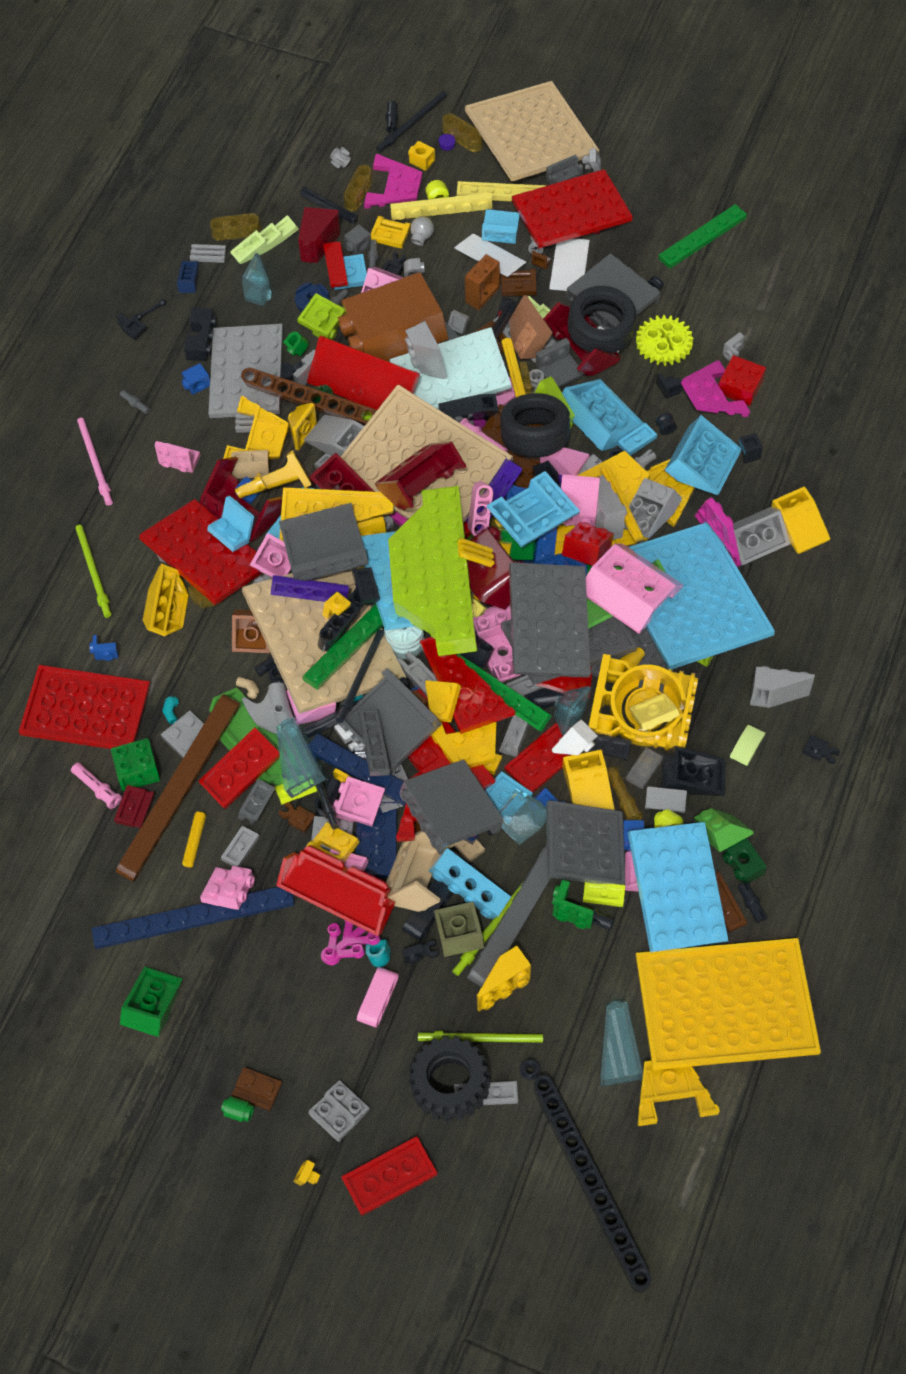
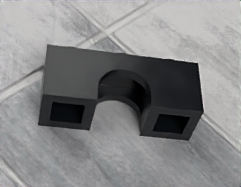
M192 307L189 320L191 332H198L199 334L186 336L184 347L186 360L207 361L208 354L211 355L212 352L210 342L213 340V326L217 324V317L214 316L213 309Z

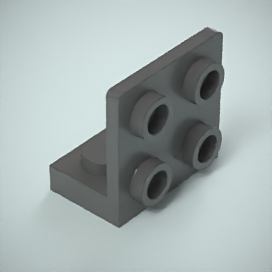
M567 338L536 352V367L544 373L545 379L551 376L559 388L584 375L583 372L576 369L578 364L569 354L570 342Z

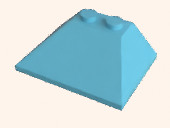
M546 471L531 479L529 488L505 501L503 497H500L487 505L488 510L520 547L525 546L580 513L576 505Z

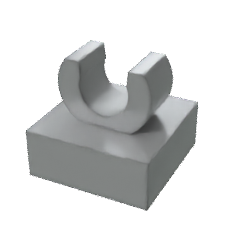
M596 148L589 150V156L582 157L585 169L592 168L594 172L601 170V158Z
M453 310L448 325L454 331L463 334L466 331L469 316Z

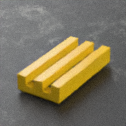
M463 538L457 541L459 557L488 567L494 565V560H492L494 555L491 554L493 552L492 548Z

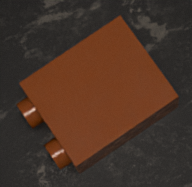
M420 272L341 300L345 314L337 317L343 336L353 335L347 338L349 346L383 360L390 361L392 358L408 354L405 330L424 321L437 343L448 340L443 313Z

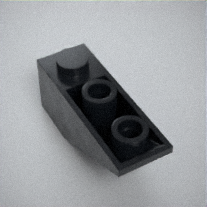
M478 394L438 404L439 410L454 420H463L464 418L468 420L489 419L498 412L495 394Z

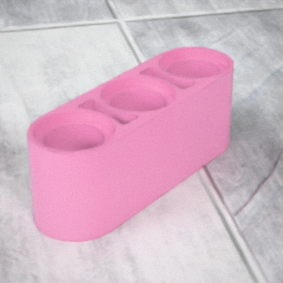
M484 481L476 482L472 488L468 529L474 536L489 527L490 511L487 505L492 502L493 490ZM486 487V492L483 495H479L480 489ZM484 506L483 511L477 513V508ZM481 524V529L474 531L475 526Z
M378 967L358 1012L357 1021L375 1028L378 1027L396 986L398 973Z

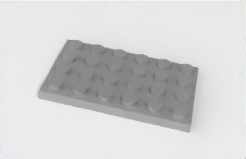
M283 324L213 328L209 417H236V414H240L237 412L241 396L258 404L268 412L280 414L281 398L247 387L241 378V373L245 368L250 367L278 377L282 376ZM249 375L247 381L253 380L255 375ZM265 381L263 386H269L271 381Z

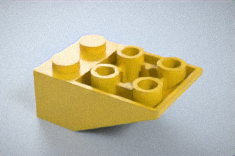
M805 486L772 501L771 507L781 511L789 541L797 554L830 540L815 501Z
M602 750L563 757L562 768L572 804L614 810Z
M515 946L498 958L477 994L478 1011L490 1009L495 1004V1001L500 998H507L514 989L518 987L523 988L529 983L531 965L518 946Z

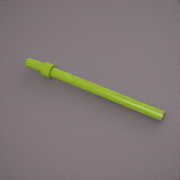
M77 525L75 528L97 593L96 599L98 605L102 608L104 617L108 618L111 616L108 605L109 599L104 593L83 526Z
M521 885L511 896L499 916L494 918L483 931V944L491 936L507 908L509 909L513 903L512 900L522 888ZM480 949L463 953L460 957V962L452 972L459 976L464 968L473 962L474 956Z
M443 1031L418 1033V1041H430L434 1038H437V1041L443 1040L442 1036H449V1039L459 1036L462 1042L468 1039L471 1042L543 1043V1034L443 1033Z

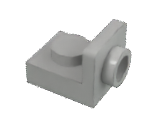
M740 332L724 344L723 355L729 361L733 355L739 357V352L744 346L745 336Z

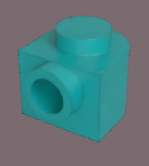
M380 940L376 945L366 944V954L374 967H382L389 962L391 949L386 940Z

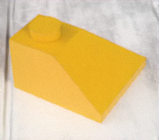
M313 403L297 406L294 412L292 411L288 416L289 429L295 450L299 451L305 443L304 438L317 424L315 404Z

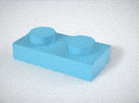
M644 423L618 440L617 445L631 456L657 439V434Z

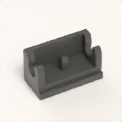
M577 155L546 167V180L550 185L583 175L582 164L578 165Z
M257 779L239 811L238 819L244 820L246 818L250 821L251 825L255 821L257 822L275 787Z

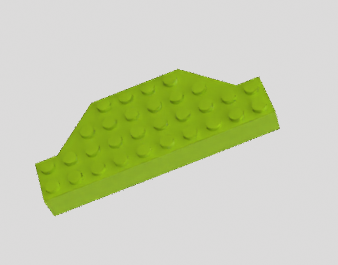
M459 486L422 490L423 505L388 539L395 612L401 618L408 619L412 625L422 631L425 630L431 634V637L436 639L438 656L477 651L468 561L465 558L459 557L457 541L460 538L465 539Z

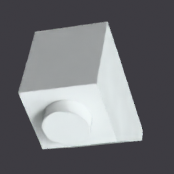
M580 720L570 728L552 751L554 753L579 755L584 750L588 752L595 745L593 741L597 738V735Z

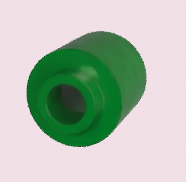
M230 1096L223 1101L221 1111L224 1112V1117L240 1122H249L254 1111V1105H250L248 1101Z

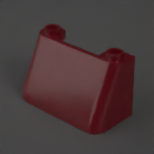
M492 526V528H485L469 540L492 548L493 552L491 554L494 555L492 559L494 560V565L492 567L467 560L470 589L480 601L506 610L510 605L509 564L510 562H524L512 560L499 543L502 539L501 531Z

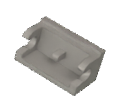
M514 715L499 752L513 757L519 755L530 724Z
M647 787L645 809H669L685 813L687 791Z

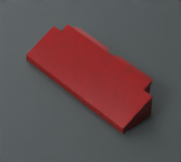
M311 845L301 850L300 854L293 852L283 858L276 886L376 936L381 935L395 905V901L387 898L391 889L388 888L385 881L354 866L346 868L342 860Z

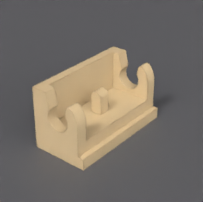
M268 450L232 452L231 457L236 456L238 458L232 471L237 479L245 477L254 478L257 476V473H261L262 476L269 474Z

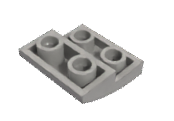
M339 1080L309 1110L308 1114L339 1142L369 1111V1107Z

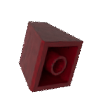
M304 207L298 238L301 262L318 263L325 255L323 244L335 242L340 236L338 210Z

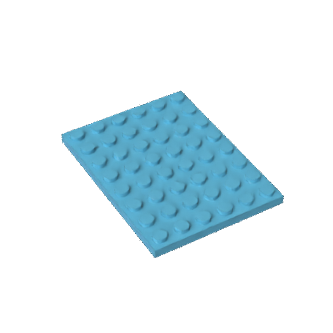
M707 522L629 547L651 563L659 559L666 573L683 584V588L673 598L668 597L655 610L650 623L646 626L668 669L678 668L774 636L775 630L722 541Z

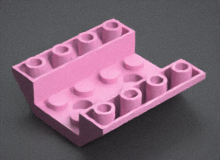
M614 544L592 566L586 576L587 598L637 633H640L650 623L652 614L668 597L673 598L683 588L682 583L624 544ZM618 565H619V566H621L623 569H622V570H616V569L614 568V566H618ZM650 586V587H652L654 590H653V591H647L644 587Z
M510 606L506 610L498 609L474 618L475 634L494 648L487 666L491 675L501 682L521 676L513 674L512 647L500 627L501 622L511 619ZM506 650L508 654L501 656L498 654V651Z

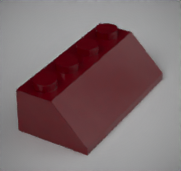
M337 453L333 454L309 476L311 484L316 489L375 492Z

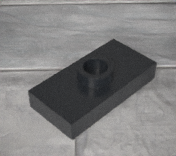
M371 567L353 569L352 575L360 603L367 604L380 601Z

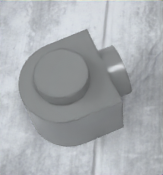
M420 258L409 259L404 262V277L418 272L421 275L425 273L424 262H420Z

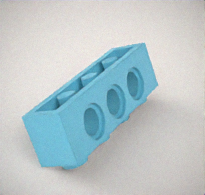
M448 848L443 850V853L438 856L428 870L432 873L434 879L444 882L448 885V889L451 892L461 895L466 903L474 902L475 907L488 919H494L499 916L511 898L510 895ZM449 869H453L456 872V878L450 875ZM466 881L471 883L472 890H469L466 887ZM482 893L487 895L488 902L483 901Z

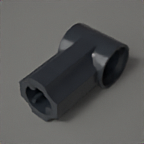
M328 778L324 788L330 804L333 806L335 800L340 795L341 782L334 778ZM317 797L314 802L316 815L318 817H325L323 809H320L323 806L320 797Z

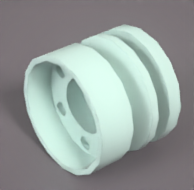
M415 626L386 631L384 629L385 638L397 658L406 659L405 653L408 651L414 656H417L422 651L420 640L424 639V630L422 631Z

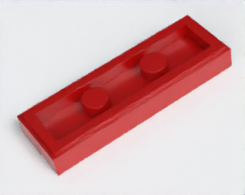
M340 241L323 244L331 288L347 286L348 281Z

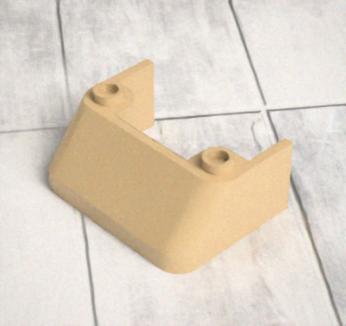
M422 830L414 834L415 841L402 843L386 882L388 888L391 889L387 898L395 901L394 906L417 912L425 911L427 908L440 902V898L427 889L432 875L428 870L439 854L431 846L428 836ZM459 841V842L454 843V844H452V845L446 846V847L444 848V850H445L446 848L449 849V848H451V847H453V846H455V845L461 843L462 841Z

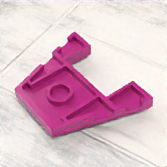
M376 154L373 170L389 172L384 194L366 193L364 208L368 209L374 205L383 207L389 203L417 201L422 181V172Z
M719 360L683 378L681 384L696 410L714 413L725 411L728 415L738 413L742 417L749 416L750 410L744 400L728 402L718 386L715 378L722 377L725 371Z
M710 498L697 511L698 513L695 514V518L700 524L706 522L726 546V550L735 565L739 567L741 561L733 521L723 513L722 506L718 502L716 503L713 498Z

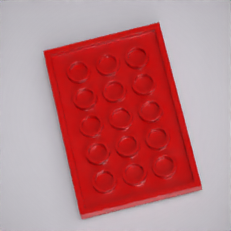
M605 169L512 196V202L538 248L632 221L633 218Z
M194 499L142 532L139 539L168 565L177 569L184 579L216 605L261 575L262 572L250 566L257 553L252 547L246 544L232 552L208 531V525L219 519Z
M38 665L19 734L21 736L106 749L135 742L151 686L150 681Z

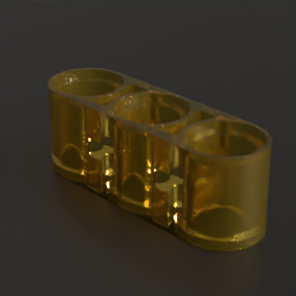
M446 114L442 117L443 134L453 135L455 142L471 152H479L482 149V136L475 127L454 114Z
M358 166L344 192V207L351 212L359 209L372 184V170L370 166Z
M254 213L216 217L210 221L211 234L215 240L249 237L256 230L258 233L261 230L259 217Z

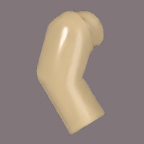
M238 677L236 686L246 688L248 690L247 697L256 699L259 693L256 683L252 680Z

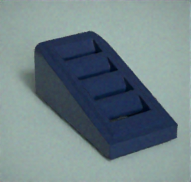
M182 261L177 280L180 293L196 292L199 261Z

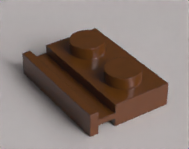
M243 1067L231 1095L271 1112L272 1105L282 1087V1081Z

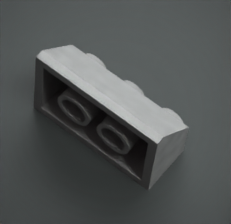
M424 321L405 330L407 335L405 342L408 346L407 350L413 367L418 368L421 374L446 379L447 375L440 348L426 322Z
M769 507L733 523L741 565L790 545L783 517L778 509Z

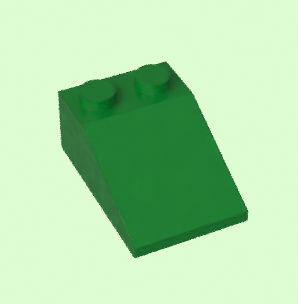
M144 966L121 1007L120 1025L159 1037L167 1022L183 979Z

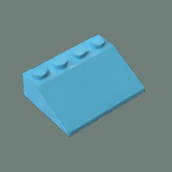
M601 379L566 387L562 392L575 414L573 423L601 451L617 446L618 440L644 424Z
M700 415L688 426L665 471L681 483L718 495L742 448Z

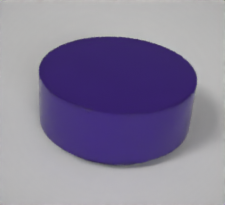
M451 134L441 135L439 137V147L442 150L453 149L455 147L454 136Z

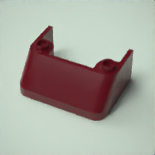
M558 302L543 318L548 327L553 330L552 334L557 339L567 338L570 342L571 348L582 360V363L576 369L585 375L594 376L621 360L618 352L610 354L595 348L590 353L575 344L569 335L567 326L570 306ZM588 315L584 317L589 325L598 328Z
M452 441L431 443L419 449L375 482V485L398 509L405 510L414 506L412 503L414 500L413 496L437 478H449L454 474L453 471L455 469H464L467 466Z
M235 456L219 459L202 493L200 504L216 518L220 519L222 518L225 499L227 496H231L254 516L249 543L254 542L277 521L282 510L283 496L267 499L261 513H259L245 500L240 499L236 495L235 488L239 481L232 474L238 458Z

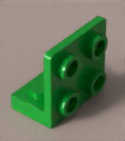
M148 738L111 748L122 792L125 791L127 785L141 787L160 781Z

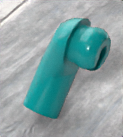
M175 696L167 697L162 709L170 725L178 720L173 712L174 707L179 704V700Z

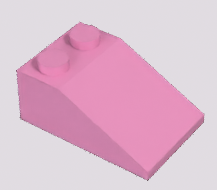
M562 474L561 490L576 505L580 513L561 524L570 526L577 525L579 522H587L595 527L600 478Z

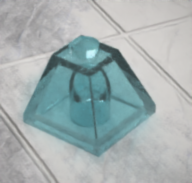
M255 253L242 277L245 301L265 306L267 300H270L272 296V290H270V283L258 253Z
M589 686L569 690L562 697L559 696L554 704L556 707L554 716L563 736L583 716L591 691Z
M515 789L498 809V812L504 819L501 828L518 845L539 831L546 823V807L539 800L519 789Z

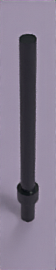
M442 91L394 133L387 135L384 141L376 147L377 151L382 152L386 147L393 145L399 136L447 96L446 92Z
M381 629L377 630L346 699H343L341 702L340 711L336 718V721L339 723H343L347 713L353 707L356 693L385 633Z
M301 741L299 746L322 802L324 816L329 820L331 828L337 829L339 824L336 819L335 808L330 804L312 755L307 752V742Z

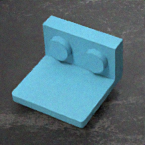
M487 209L482 226V240L516 244L519 213Z
M227 496L222 518L208 525V531L234 552L249 543L254 516L231 496Z

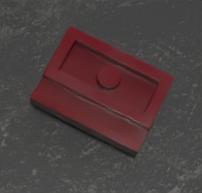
M127 785L114 818L115 823L140 829L148 816L155 793Z

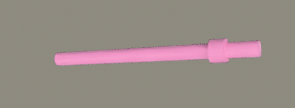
M79 418L77 421L99 483V492L103 495L105 504L107 506L112 505L111 490L109 484L105 481L84 418Z

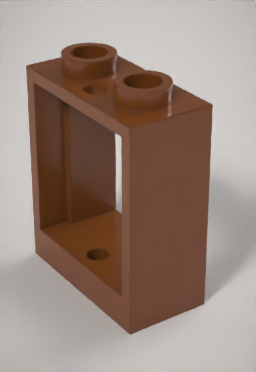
M487 254L465 276V303L477 310H480L500 289V262Z

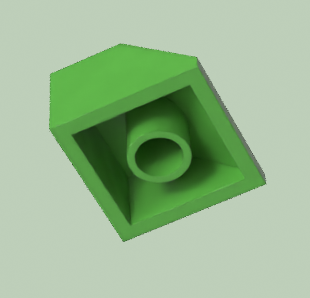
M716 809L704 810L701 814L694 817L696 823L705 822L709 844L719 852L753 834V830L735 816Z

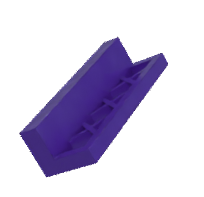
M506 458L489 483L493 490L492 502L500 497H505L522 471V468L512 460ZM484 506L478 507L477 513L482 512ZM481 524L476 525L475 528L480 530Z
M273 575L270 595L326 602L336 592H339L347 599L349 587L343 584L314 580L301 581L294 580L291 577Z

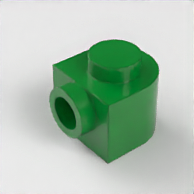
M298 332L290 333L283 341L288 346L286 350L293 356L296 354L301 356L308 347V340Z

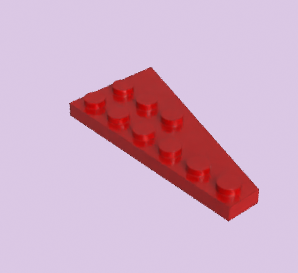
M429 637L420 640V646L436 681L458 683L461 686L453 714L460 734L515 715V710L509 707L500 695L492 691L491 687L472 668L470 669L461 657H458L456 654L438 656L436 639Z

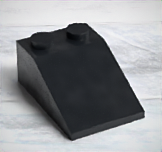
M674 746L663 753L662 788L685 790L687 794L724 796L726 759Z

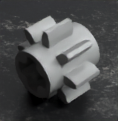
M336 147L330 155L331 163L338 169L340 166L346 167L351 159L348 156L350 152L344 147H341V149Z

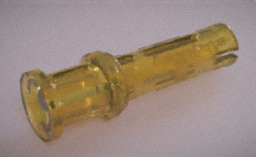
M611 767L607 769L608 779L620 801L619 807L624 811L627 817L626 820H640L643 814L638 810L635 798L628 793L617 768Z

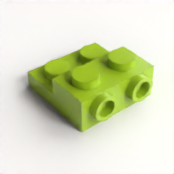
M316 293L298 317L297 322L312 330V334L318 338L322 335L333 340L338 332L336 330L339 326L337 317L345 314L344 308Z

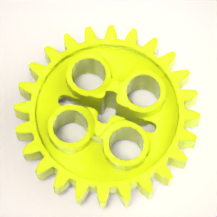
M663 315L662 319L656 316V320L649 318V323L644 321L643 326H639V331H637V349H640V355L645 354L644 359L650 357V363L654 360L657 361V365L663 362L664 366H666L667 362L673 365L674 360L680 363V358L685 360L686 355H689L690 349H692V331H689V326L684 327V321L679 323V318L672 320V316H670L669 319H666L665 315Z

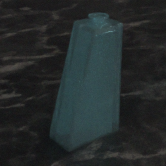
M295 718L286 719L277 725L283 787L287 794L294 798L326 780Z
M614 1001L606 1006L600 1074L601 1087L642 1080L643 1071L627 1002Z

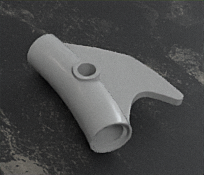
M284 683L270 684L268 692L261 703L256 704L245 697L242 698L248 714L257 726L270 733L284 737L286 740H292L301 733L292 714Z

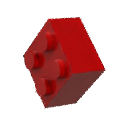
M733 355L719 381V387L725 397L735 401L744 400L746 405L751 406L764 381L766 367Z
M579 522L565 535L562 556L593 566L612 547L614 533L609 532L605 528L591 526L587 522Z

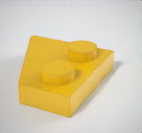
M426 680L425 686L430 711L439 721L451 722L461 686L458 683Z

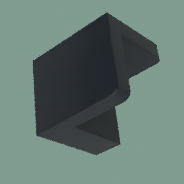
M661 373L657 374L656 385L665 399L682 393V380L680 377L676 379L673 376L664 378Z
M753 433L740 437L739 444L744 452V464L760 460L763 446L757 434Z
M549 460L532 466L533 477L546 471L559 486V474Z

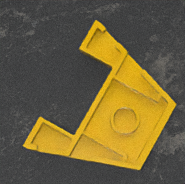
M241 396L237 412L254 416L246 448L241 449L227 445L223 459L230 458L232 452L268 450L269 460L280 459L289 423L264 410L258 404L249 401L246 397Z
M626 451L577 475L600 478L602 475L600 469L606 465L609 466L628 506L644 478L650 479L651 477Z
M669 459L651 467L647 472L651 476L649 480L674 489L682 497L675 513L666 521L675 527L695 487L677 481L665 471L670 461Z
M496 722L463 734L456 732L447 735L443 725H441L431 735L434 742L441 747L451 764L464 759L468 767L471 768L495 762Z
M651 1061L644 1062L638 1126L657 1124L655 1102L695 1097L700 1117L718 1115L720 1110L717 1104H714L710 1098L708 1090L699 1081V1076L692 1066L653 1070Z

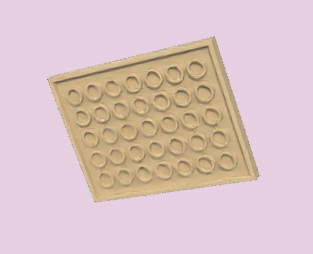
M400 385L395 387L341 455V458L375 492H380L375 482L419 449L431 443L452 441L467 467L455 469L453 471L454 474L449 478H437L423 490L459 486L463 523L469 516L473 485L478 481H484L489 485L506 458L513 460L512 455ZM486 487L480 489L479 495L483 494ZM422 490L413 496L414 500L412 503L414 506L412 508L403 510L398 509L394 505V511L409 519L423 505Z
M353 569L311 579L348 585L347 598L356 588L352 575ZM291 573V574H287V575H283L284 577H291V578H293V574H292V573ZM272 579L242 587V593L299 714L346 699L375 634L319 690H316L303 681V675L326 653L320 650L317 644L319 632L329 620L322 615L325 602L270 595ZM371 605L366 608L352 627L372 608ZM385 634L356 696L371 691L384 678L382 672L386 668L398 679L401 677L406 678L390 644L385 638Z

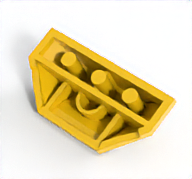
M160 564L148 589L143 622L147 630L167 636L183 628L189 595L178 570L164 564Z

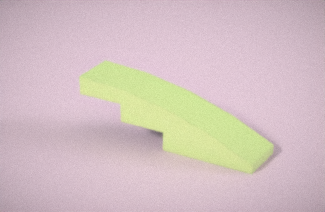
M287 215L275 226L271 223L260 233L256 230L230 252L242 264L272 249L299 229Z

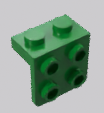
M562 880L560 886L556 885L553 893L552 904L554 907L552 916L561 922L568 921L574 923L578 928L590 929L594 911L568 902L570 882Z

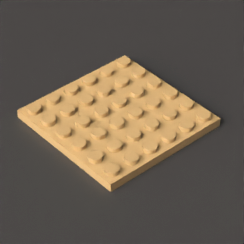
M552 81L476 102L465 107V112L511 181L544 172L547 166L573 155H577L578 161H580L582 157L589 156L590 149L596 148L599 154V149Z

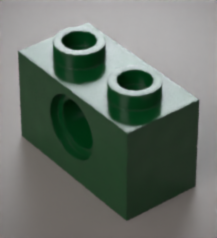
M747 838L723 850L722 857L725 863L731 865L736 879L742 881L744 886L745 882L750 883L765 875L767 866ZM739 859H745L748 863H740Z

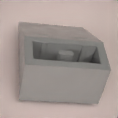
M324 414L304 438V441L331 456L337 453L341 457L364 426L352 419Z
M601 475L595 527L605 528L609 532L614 533L613 540L622 538L627 510L625 505H622L618 494L614 493L610 482H607L604 475Z
M646 478L642 481L629 508L643 537L649 539L675 513L682 497L674 489Z
M766 666L756 667L750 705L770 708L809 696L815 675L807 672H791L787 669H771Z

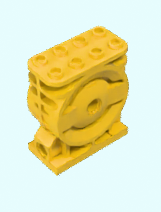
M603 654L589 728L598 734L612 737L620 735L622 738L631 740L632 744L638 746H653V748L659 746L664 747L665 750H669L674 746L685 748L688 733H684V731L688 732L691 714L688 713H692L695 696H691V694L695 695L698 678L695 677V673H691V675L683 674L684 671L675 673L672 672V669L667 670L656 665H639L631 668L626 661L613 659L611 655ZM644 680L643 687L633 691L627 698L625 704V715L629 723L633 727H635L633 729L625 722L623 718L622 703L627 694H629L632 690L638 688L639 681ZM607 682L615 683L612 692L606 691ZM661 683L664 685L663 693L676 706L680 716L669 721L659 731L651 732L662 726L664 722L652 729L643 731L632 716L629 707L663 694L659 691ZM604 705L610 706V715L601 714Z

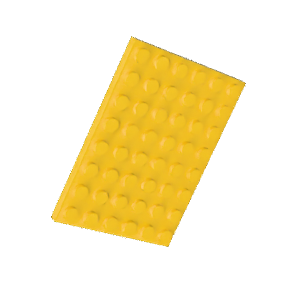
M798 938L636 953L635 957L653 1070L820 1054L821 1050Z

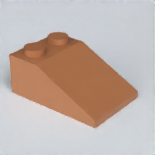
M524 295L509 319V328L514 350L520 359L536 358V352L543 349L552 331L528 296Z

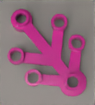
M344 920L343 940L337 944L341 929L337 923H332L327 928L330 934L329 944L322 951L321 959L328 965H335L341 958H361L365 954L362 945H376L380 942V937L370 932L367 936H361L366 930L357 927L353 931L354 924ZM347 946H352L351 949H345Z

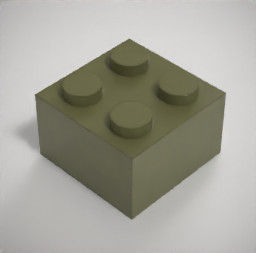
M474 902L434 910L444 957L484 948Z

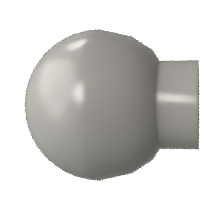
M417 217L413 220L410 229L412 234L411 242L423 246L425 240L432 236L434 225L429 218Z

